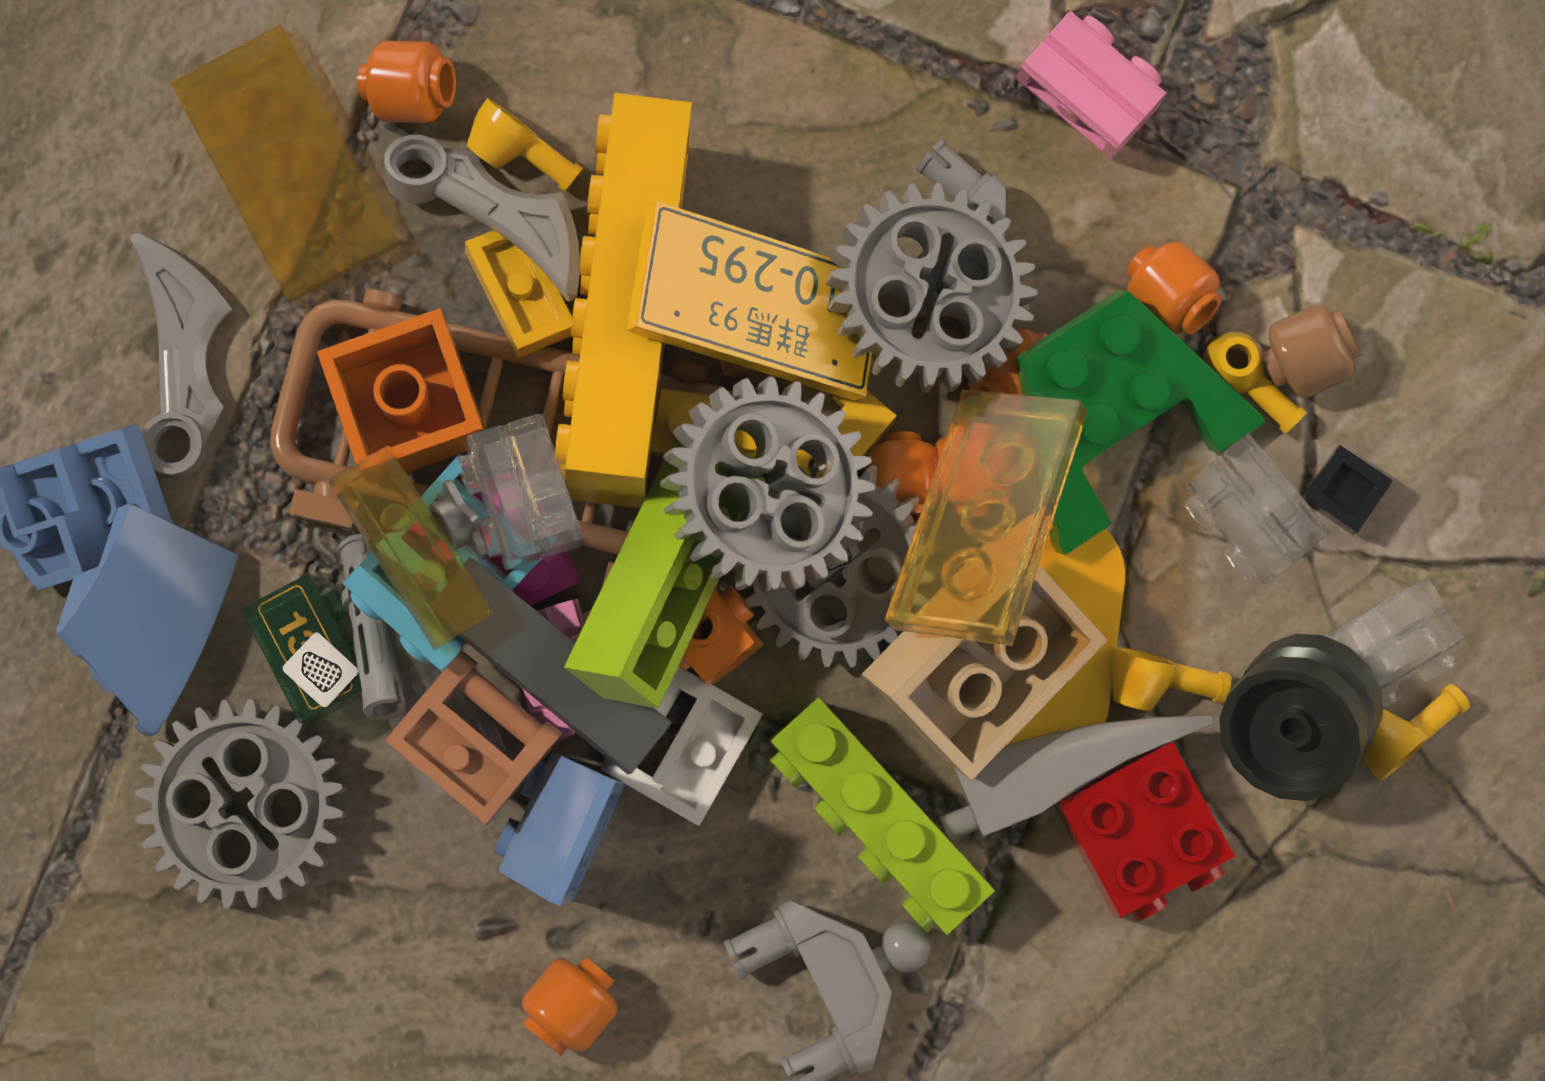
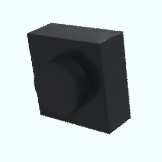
M1339 445L1333 450L1300 500L1351 535H1355L1359 532L1393 480Z

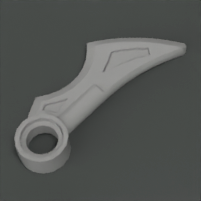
M407 135L398 138L389 145L384 155V177L388 191L395 198L411 204H422L432 201L437 197L441 198L493 229L517 246L547 275L566 301H573L577 297L580 266L579 242L571 211L562 192L530 194L510 189L495 180L485 170L478 156L473 151L443 148L436 140L424 135ZM411 160L424 161L433 168L430 174L419 179L406 177L398 169L402 164Z
M135 233L130 236V240L145 275L153 301L159 343L160 414L148 421L141 433L154 470L165 477L180 479L191 476L203 465L207 458L208 440L225 408L210 384L207 371V352L217 327L233 309L215 286L188 261L164 245L140 233ZM178 428L185 430L191 441L190 451L187 456L178 462H164L158 455L157 444L159 438L170 429Z

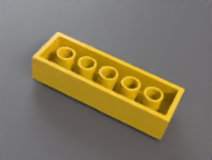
M614 93L612 115H599L595 152L598 153L596 174L600 175H591L587 213L590 214L588 234H594L596 237H583L579 275H582L580 294L588 295V298H575L571 326V337H573L572 355L580 356L579 362L567 361L563 386V400H565L564 417H572L571 425H558L554 463H557L556 479L566 480L568 500L641 508L646 498L665 343L628 332L626 328L647 206L659 201L682 209L690 145L692 102Z

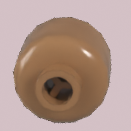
M1313 304L1271 325L1269 341L1272 348L1263 352L1264 363L1276 387L1289 383L1292 390L1298 396L1304 398L1311 397L1352 377L1355 370L1353 359L1362 356L1341 309L1331 313L1322 304Z

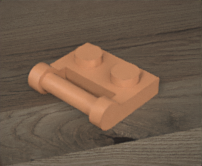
M461 651L448 664L385 741L482 823L488 825L536 766L553 749L563 733L549 722L541 725L475 670L478 663L464 651ZM457 690H460L526 745L514 760L445 704Z

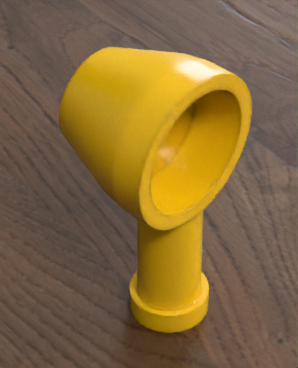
M487 98L479 108L469 135L467 147L494 168L500 169L521 155L558 183L557 187L564 193L583 170V167L577 162L575 164L571 163L540 139L528 126L493 100Z
M1241 332L1224 333L1214 338L1204 350L1202 360L1240 395L1247 393L1280 425L1279 429L1285 435L1308 413L1302 406L1298 408L1264 375L1263 349L1253 337ZM1231 349L1243 351L1248 359L1247 367L1243 369L1232 368L1226 360L1227 351Z
M1115 647L1111 661L1113 701L1140 710L1152 711L1168 688L1211 698L1212 702L1219 704L1225 703L1231 688L1232 677L1230 673L1223 671L1218 673L1177 664L1168 659L1134 649Z
M1453 684L1446 685L1440 691L1441 695L1409 722L1383 709V717L1375 737L1362 755L1365 764L1380 782L1402 766L1429 738L1457 714L1462 715L1470 708L1467 697L1459 688Z

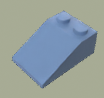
M552 752L547 763L541 761L524 783L521 794L531 799L521 821L510 818L498 840L494 853L504 857L498 871L558 906L573 902L626 784Z

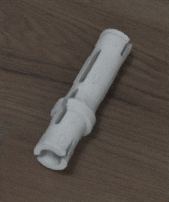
M356 534L340 542L338 547L345 580L379 543L377 537L372 539L370 534ZM345 586L341 594L344 612L350 615L364 715L366 717L371 716L373 720L395 718L405 711L406 704L400 683L399 665L392 627L382 618L374 620L359 610L351 599L350 594L352 592Z

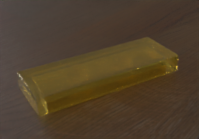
M388 445L330 479V486L433 650L438 649L493 614L490 606Z

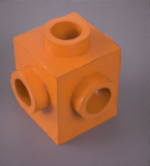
M716 585L678 666L682 671L692 667L701 680L707 684L719 682L765 645L747 623L754 616L753 611L731 585L724 591H722L719 585ZM710 619L713 625L712 632L705 638L702 628L704 623Z

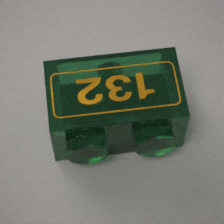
M307 573L240 609L300 724L311 725L362 698L359 673L327 707H322L283 671V666L316 632L320 633L358 669L354 640L351 641L340 620L348 614L344 612L341 595L332 581L322 585L318 577Z

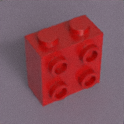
M1173 741L1154 748L1094 780L1054 805L1113 916L1122 918L1130 914L1135 923L1167 907L1169 903L1164 895L1187 883L1190 891L1194 892L1220 879L1225 875L1221 864L1235 857Z

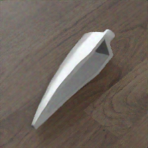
M1211 715L1151 717L1106 722L1052 732L1006 745L972 781L953 766L968 806L939 817L946 837L951 841L978 830L980 836H985L1043 813L1048 808L1126 760L1215 724L1214 719Z

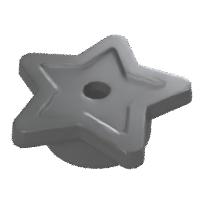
M451 479L442 481L444 492L436 494L438 501L429 505V514L433 525L444 544L451 551L455 552L469 545L481 559L487 554V550L478 532L479 518L464 503L454 482Z

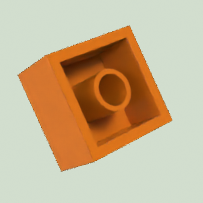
M441 308L317 351L357 470L369 486L490 443L453 335Z

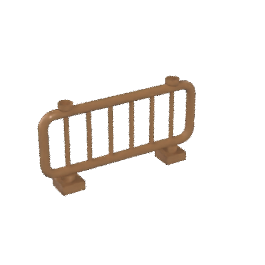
M367 289L363 303L352 300L332 299L316 305L307 313L296 332L271 427L270 447L276 463L287 475L303 482L315 484L313 493L299 489L294 491L289 514L298 524L350 536L360 534L366 513L358 503L351 502L352 493L412 507L431 486L409 481L410 472L369 486L359 474L357 468L347 466L351 449L344 429L334 463L303 455L295 443L300 416L323 333L329 327L336 324H346L369 330L368 333L416 317L417 315L400 312L403 299L399 296L385 291ZM448 323L458 351L491 358L479 406V412L486 430L504 361L553 372L527 475L536 493L564 383L567 361L579 362L580 356L572 355V351L547 346L517 358L507 336ZM676 360L672 362L670 374L661 372L658 397H660L661 389L711 395L720 389L721 386L707 383L708 368L692 362ZM726 389L733 397V392ZM482 446L469 450L466 460L469 464L463 469L460 483L468 490L472 489ZM586 502L582 521L547 513L561 542L618 555L629 533L628 531L594 524L599 503ZM608 562L603 585L614 564L613 562Z

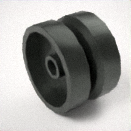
M1294 634L1273 641L1253 659L1244 672L1243 677L1228 694L1219 717L1221 744L1233 768L1253 787L1279 799L1309 801L1331 794L1351 777L1362 755L1375 737L1383 717L1382 690L1370 666L1347 645L1324 635Z

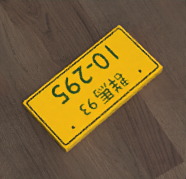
M656 201L647 206L626 331L785 380L801 382L802 385L854 401L866 397L872 351L854 358L851 354L860 341L857 333L848 336H838L836 332L842 322L848 317L847 313H836L828 310V305L833 297L843 291L827 286L826 279L831 271L841 269L842 267L831 261L830 257L666 203ZM878 296L879 305L881 296Z

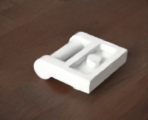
M678 667L659 708L655 709L666 717L681 691L697 700L654 776L652 777L638 768L632 774L627 775L608 758H605L600 770L700 826L763 714L717 687L704 683L701 678L689 671H682Z

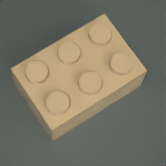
M997 535L862 675L941 757L972 781L1108 640L1030 554Z

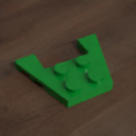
M1117 290L1015 357L1030 437L1036 440L1043 477L1039 479L1041 492L1046 493L1053 529H1049L1051 544L1055 551L1060 554H1068L1112 525L1083 472L1084 465L1180 401L1185 405L1209 451L1220 453L1265 423L1262 415L1128 290Z

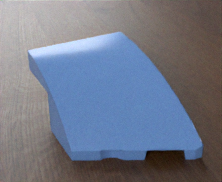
M138 423L0 468V545L15 556L19 568L37 590L73 580L74 575L98 567L117 508L131 503L172 523Z
M129 503L117 508L99 566L74 575L55 634L75 657L86 662L90 668L91 676L105 693H114L138 721L135 728L141 734L150 737L157 735L198 661L219 613L239 555Z

